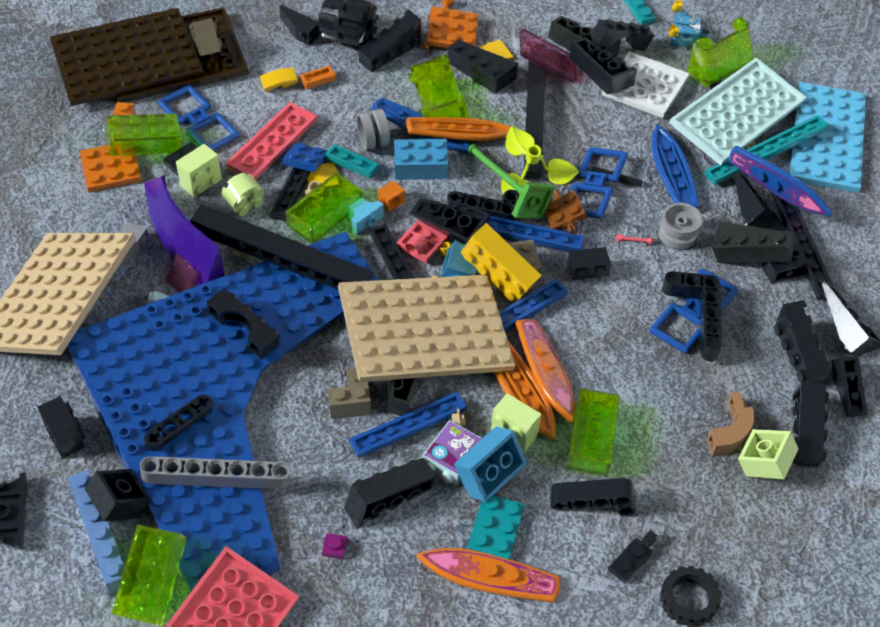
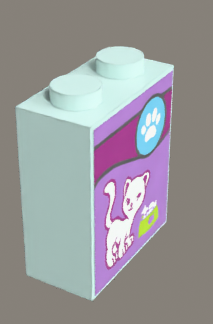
M449 420L422 455V458L424 457L435 474L439 475L445 482L453 483L457 486L461 478L454 463L482 438Z

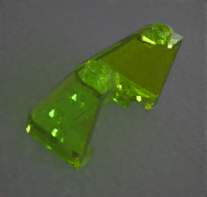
M741 16L732 23V28L735 32L716 43L709 38H701L693 43L687 73L707 88H709L711 83L720 81L719 76H721L723 82L754 59L749 23Z
M447 54L409 67L411 74H408L411 84H415L423 106L420 109L423 117L469 118L464 96L459 90Z

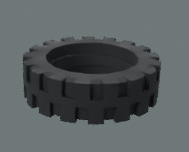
M684 566L678 567L676 571L672 570L669 576H666L660 591V602L663 603L662 608L664 612L667 611L670 619H675L676 623L680 625L686 624L687 627L697 625V627H700L705 622L709 623L715 617L721 604L720 598L722 593L719 590L718 582L714 581L713 576L710 573H705V570L702 568L696 569L694 566H688V568H684ZM682 582H693L701 586L709 598L707 607L699 611H690L681 607L673 597L674 586Z

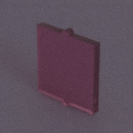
M176 254L165 280L180 293L195 287L194 283L199 272L180 254Z

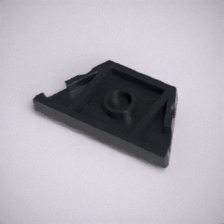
M26 473L19 474V478L10 483L5 481L0 484V543L22 550L24 547L27 492Z

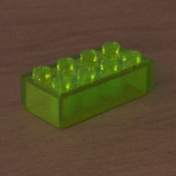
M176 114L105 116V135L110 156L173 153L181 148L182 134Z
M335 172L285 211L286 225L309 243H315L349 216V206L363 198V191Z
M579 388L567 463L568 470L608 477L620 395Z
M137 524L111 614L163 626L187 537L179 533Z

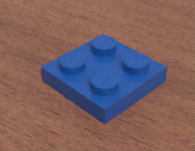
M295 143L282 158V165L316 172L325 161L327 150H323L320 147L307 146L303 143Z

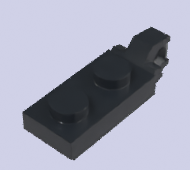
M650 530L643 538L640 536L635 538L608 567V571L625 584L651 556L655 548L652 544L656 541L657 534Z

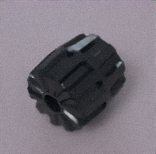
M324 0L318 17V28L321 36L342 45L362 47L374 37L373 34L377 33L378 26L376 21L379 20V15L376 14L377 6L367 0Z

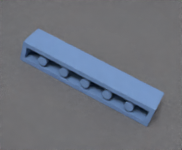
M89 470L68 477L110 596L132 588L108 521H103L85 491L86 486L91 480Z

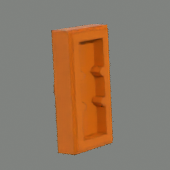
M330 65L299 75L300 81L306 90L337 80V75Z

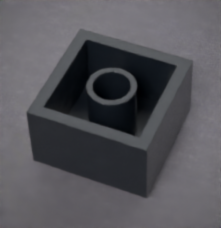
M61 396L37 406L44 426L62 459L85 448L82 441L86 439L78 418L73 415L69 402L64 403Z
M132 469L96 471L85 488L104 522L140 518L151 501Z

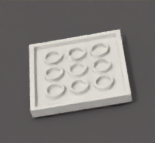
M629 51L623 61L626 62V66L638 69L634 86L608 95L602 90V95L664 118L688 80L689 73Z

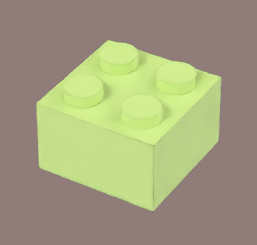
M205 144L176 161L180 185L193 197L203 193L222 180L218 154Z
M507 393L493 409L491 430L496 426L512 430L522 452L525 453L538 436L541 413Z
M753 429L738 460L745 475L748 477L785 479L797 454L798 446L791 431Z

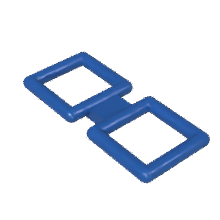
M187 85L157 102L178 125L187 121L192 124V126L186 128L185 132L199 147L207 144L195 132L216 120L231 134L208 146L211 150L215 151L240 137V133L220 113L217 112L211 116L206 113V111L211 109V104L191 85ZM190 93L202 106L179 117L167 103Z
M596 147L588 149L578 173L579 177L586 178L584 183H573L570 192L575 190L577 193L578 190L605 194L598 211L584 209L587 217L603 218L614 191L612 187L604 186L605 181H618L628 157L626 151ZM593 154L619 158L613 175L586 171Z
M703 268L697 272V274L716 276ZM716 276L720 281V287L729 291L721 300L722 312L738 293V288ZM680 297L687 301L686 304L681 307L676 303H671L652 324L649 332L679 351L688 353L700 339V327L686 344L659 330L673 312L700 326L699 299Z

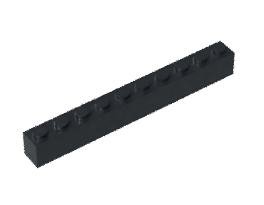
M201 204L190 220L210 240L337 290L341 282L373 281L374 272L367 268H362L349 261L319 251L314 247L306 246L298 241L268 231L263 227L255 226L245 220H240L229 214L214 210L211 207Z

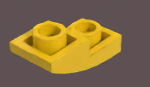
M293 67L278 69L260 76L266 92L279 86L286 88L299 82Z

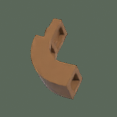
M732 391L728 400L733 424L723 428L710 429L707 442L712 457L724 456L735 452L743 446L749 436L754 422L753 407H746L745 399L741 397L740 391Z

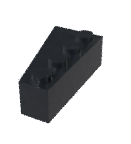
M409 9L404 12V17L394 20V25L389 29H383L378 38L373 37L358 50L359 63L370 72L379 69L421 44V19Z
M457 40L447 47V63L494 94L517 78V62L461 40Z

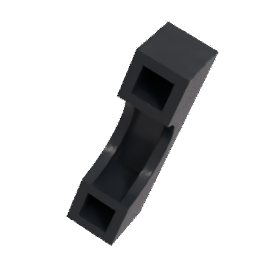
M599 19L590 36L598 45L611 47L617 40L626 37L627 43L634 50L646 51L655 35L646 24L638 25L633 22L625 23L623 21L616 22L610 19Z
M224 288L207 300V313L220 324L235 322L249 330L248 349L259 359H264L279 347L278 332L274 328H270L260 316H256L249 306L242 304L234 293H230Z

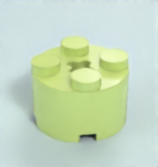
M240 173L232 177L228 181V187H224L222 190L223 198L240 216L246 215L248 210L253 207H260L264 202L262 200L264 190L251 174Z

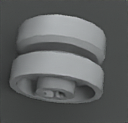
M383 109L372 110L371 116L368 112L357 113V128L363 149H374L376 143L379 147L389 146L390 133Z
M674 203L667 206L663 211L658 232L661 241L670 248L678 250L692 247L697 242L703 220L701 213L697 208L686 203Z

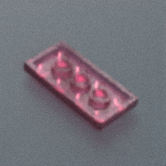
M524 28L519 32L520 56L571 83L577 80L576 64L569 59L570 53Z

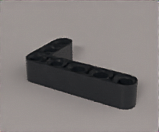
M667 272L662 285V292L665 295L699 299L701 357L708 362L715 361L722 347L719 279L716 276L707 274Z

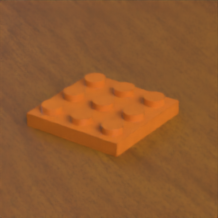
M431 6L427 45L447 48L457 40H461L476 46L478 14Z
M132 140L79 151L89 193L142 182Z

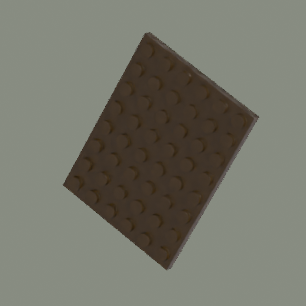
M225 7L182 16L203 68L204 75L117 95V102L175 91L187 85L193 87L248 75L249 69ZM212 18L213 22L217 24L218 31L216 35L217 38L221 39L222 48H220L221 51L219 53L200 57L189 26L193 22Z
M179 8L50 36L71 106L204 75L203 68Z

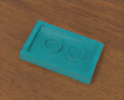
M492 496L486 502L481 501L467 549L509 560L525 504L497 496Z

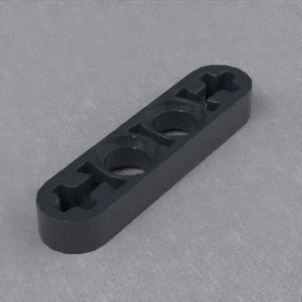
M205 394L197 396L149 430L144 436L146 449L149 451L162 449L210 414L213 409L212 398ZM200 403H202V404H206V403H207V407H205V406H201V407H200ZM185 413H190L193 415V418L184 420L181 416ZM174 425L177 429L174 432H167L165 427ZM152 438L156 440L158 438V442L155 443L153 441L150 443V439Z

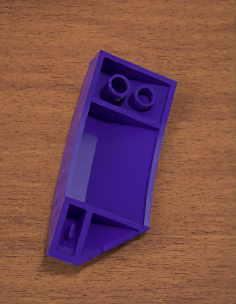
M165 175L144 182L150 218L156 236L166 254L183 273L185 279L192 281L195 286H199L225 276L220 247L198 230L183 215L167 190Z

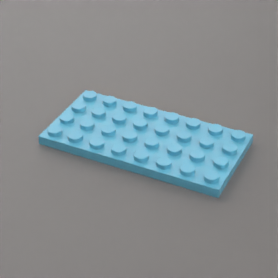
M799 82L798 91L807 98L795 110L794 126L819 115L829 124L828 130L792 147L789 173L803 183L859 193L861 188L866 93Z

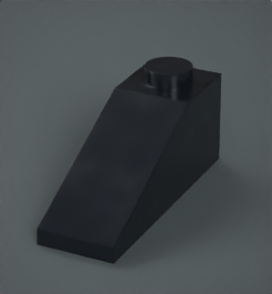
M283 5L279 6L280 19L296 40L310 46L321 35L318 21Z
M859 356L840 357L831 360L833 379L846 416L868 415Z

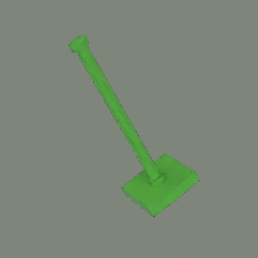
M472 144L468 148V153L475 155L520 193L512 215L516 218L542 219L556 187L552 184L525 182L522 187L479 151L475 144Z

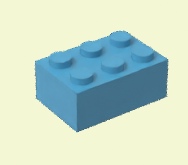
M447 139L394 140L395 180L448 179Z
M496 426L456 461L454 466L468 496L486 502L515 476L527 462L514 432Z

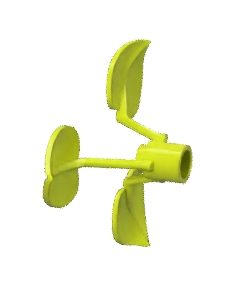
M511 126L505 144L507 151L513 156H520L523 153L526 155L527 163L521 178L514 173L508 175L522 187L525 182H529L524 180L529 165L536 164L539 160L545 171H549L547 175L549 181L556 185L567 184L579 173V170L574 165L562 159L550 160L547 167L543 159L544 156L541 155V148L538 145H534L533 137L515 126ZM502 179L501 190L503 195L507 190H515Z

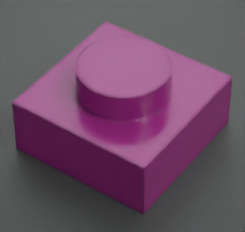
M326 533L322 556L344 560L348 537Z

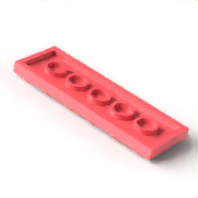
M289 102L226 162V168L237 174H251L257 180L317 121V115Z

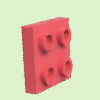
M417 220L396 243L400 250L427 264L440 250L442 244L447 242L448 236Z

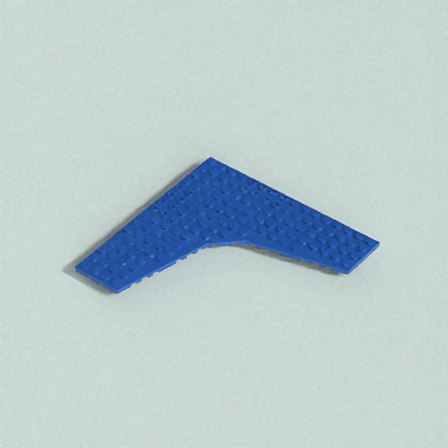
M346 231L307 245L372 271ZM266 261L77 330L67 345V349L91 396L96 412L124 468L133 470L151 499L147 507L190 592L195 588L225 546L269 576L280 571V564L261 488L148 484L141 478V461L150 456L254 461L244 415L261 373L267 369V366L273 362H278L287 352L295 350L297 345L308 341L328 327L330 322L338 320L344 313L339 290ZM374 274L373 281H378L377 277ZM224 288L230 293H234L242 304L249 306L256 316H260L270 328H274L278 332L279 347L264 359H259L248 349L249 330L239 323L227 322L220 324L207 313V300ZM205 394L212 398L213 409L210 414L158 451L146 449L144 436L149 430L197 396ZM200 403V407H201V406L207 407V403H206V404ZM185 413L181 417L184 420H190L193 418V415ZM174 425L165 427L167 432H174L177 429ZM151 438V439H150V443L153 442V441H154L155 443H157V442H158V438H157L156 440H154V439ZM148 469L146 471L152 472L154 471V469ZM169 470L168 472L173 473L176 470ZM191 471L190 473L195 474L198 473V471ZM216 471V472H212V474H215V475L220 473V472H217V471ZM236 472L234 475H241V473Z

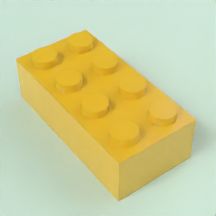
M487 223L470 238L460 252L465 260L477 268L480 274L487 275L491 284L498 288L506 299L512 303L520 300L542 276Z

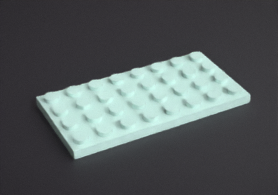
M755 58L672 117L669 123L721 166L729 159L730 152L734 146L745 148L804 103L807 97Z

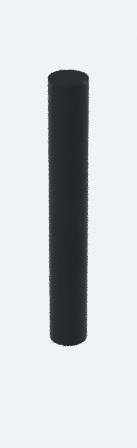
M592 166L591 169L592 172L612 175L614 173L613 171ZM620 174L618 181L642 187L643 180Z

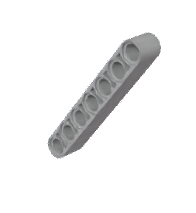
M150 456L144 458L140 463L141 478L148 484L284 489L290 482V467L283 462ZM148 469H154V471H152V472H148V471H146V470H148ZM169 470H176V472H173V473H170V472H168V471H169ZM191 471H198V473H195V474L190 473V472H191ZM216 471H217V472H220L219 474H216V475H215V474H212V472H216ZM239 472L241 475H234V473ZM261 473V474H263V475H262V476H256L255 474ZM282 474L284 475V477H278L276 475Z

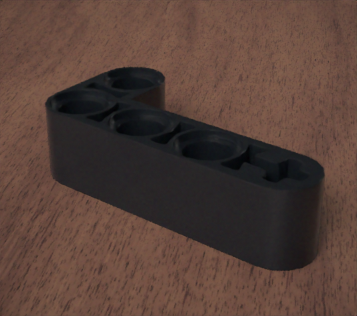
M507 190L501 201L452 191L447 195V204L452 205L454 203L463 207L474 206L489 213L490 216L515 221L516 217L512 215V212L520 194L516 190Z
M627 478L555 483L551 486L550 507L557 511L615 507L619 515L629 517L636 514V491L633 482Z

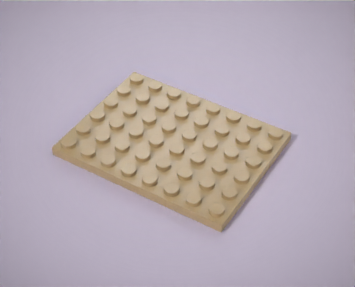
M47 233L0 300V352L62 355L137 239L133 233Z
M487 275L341 282L338 285L359 382L514 371L515 369L514 359Z

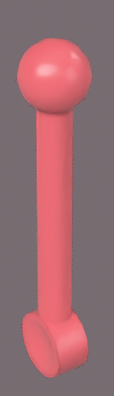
M622 234L616 235V241L618 242L628 240L647 242L648 244L654 243L652 237L646 239L624 237Z

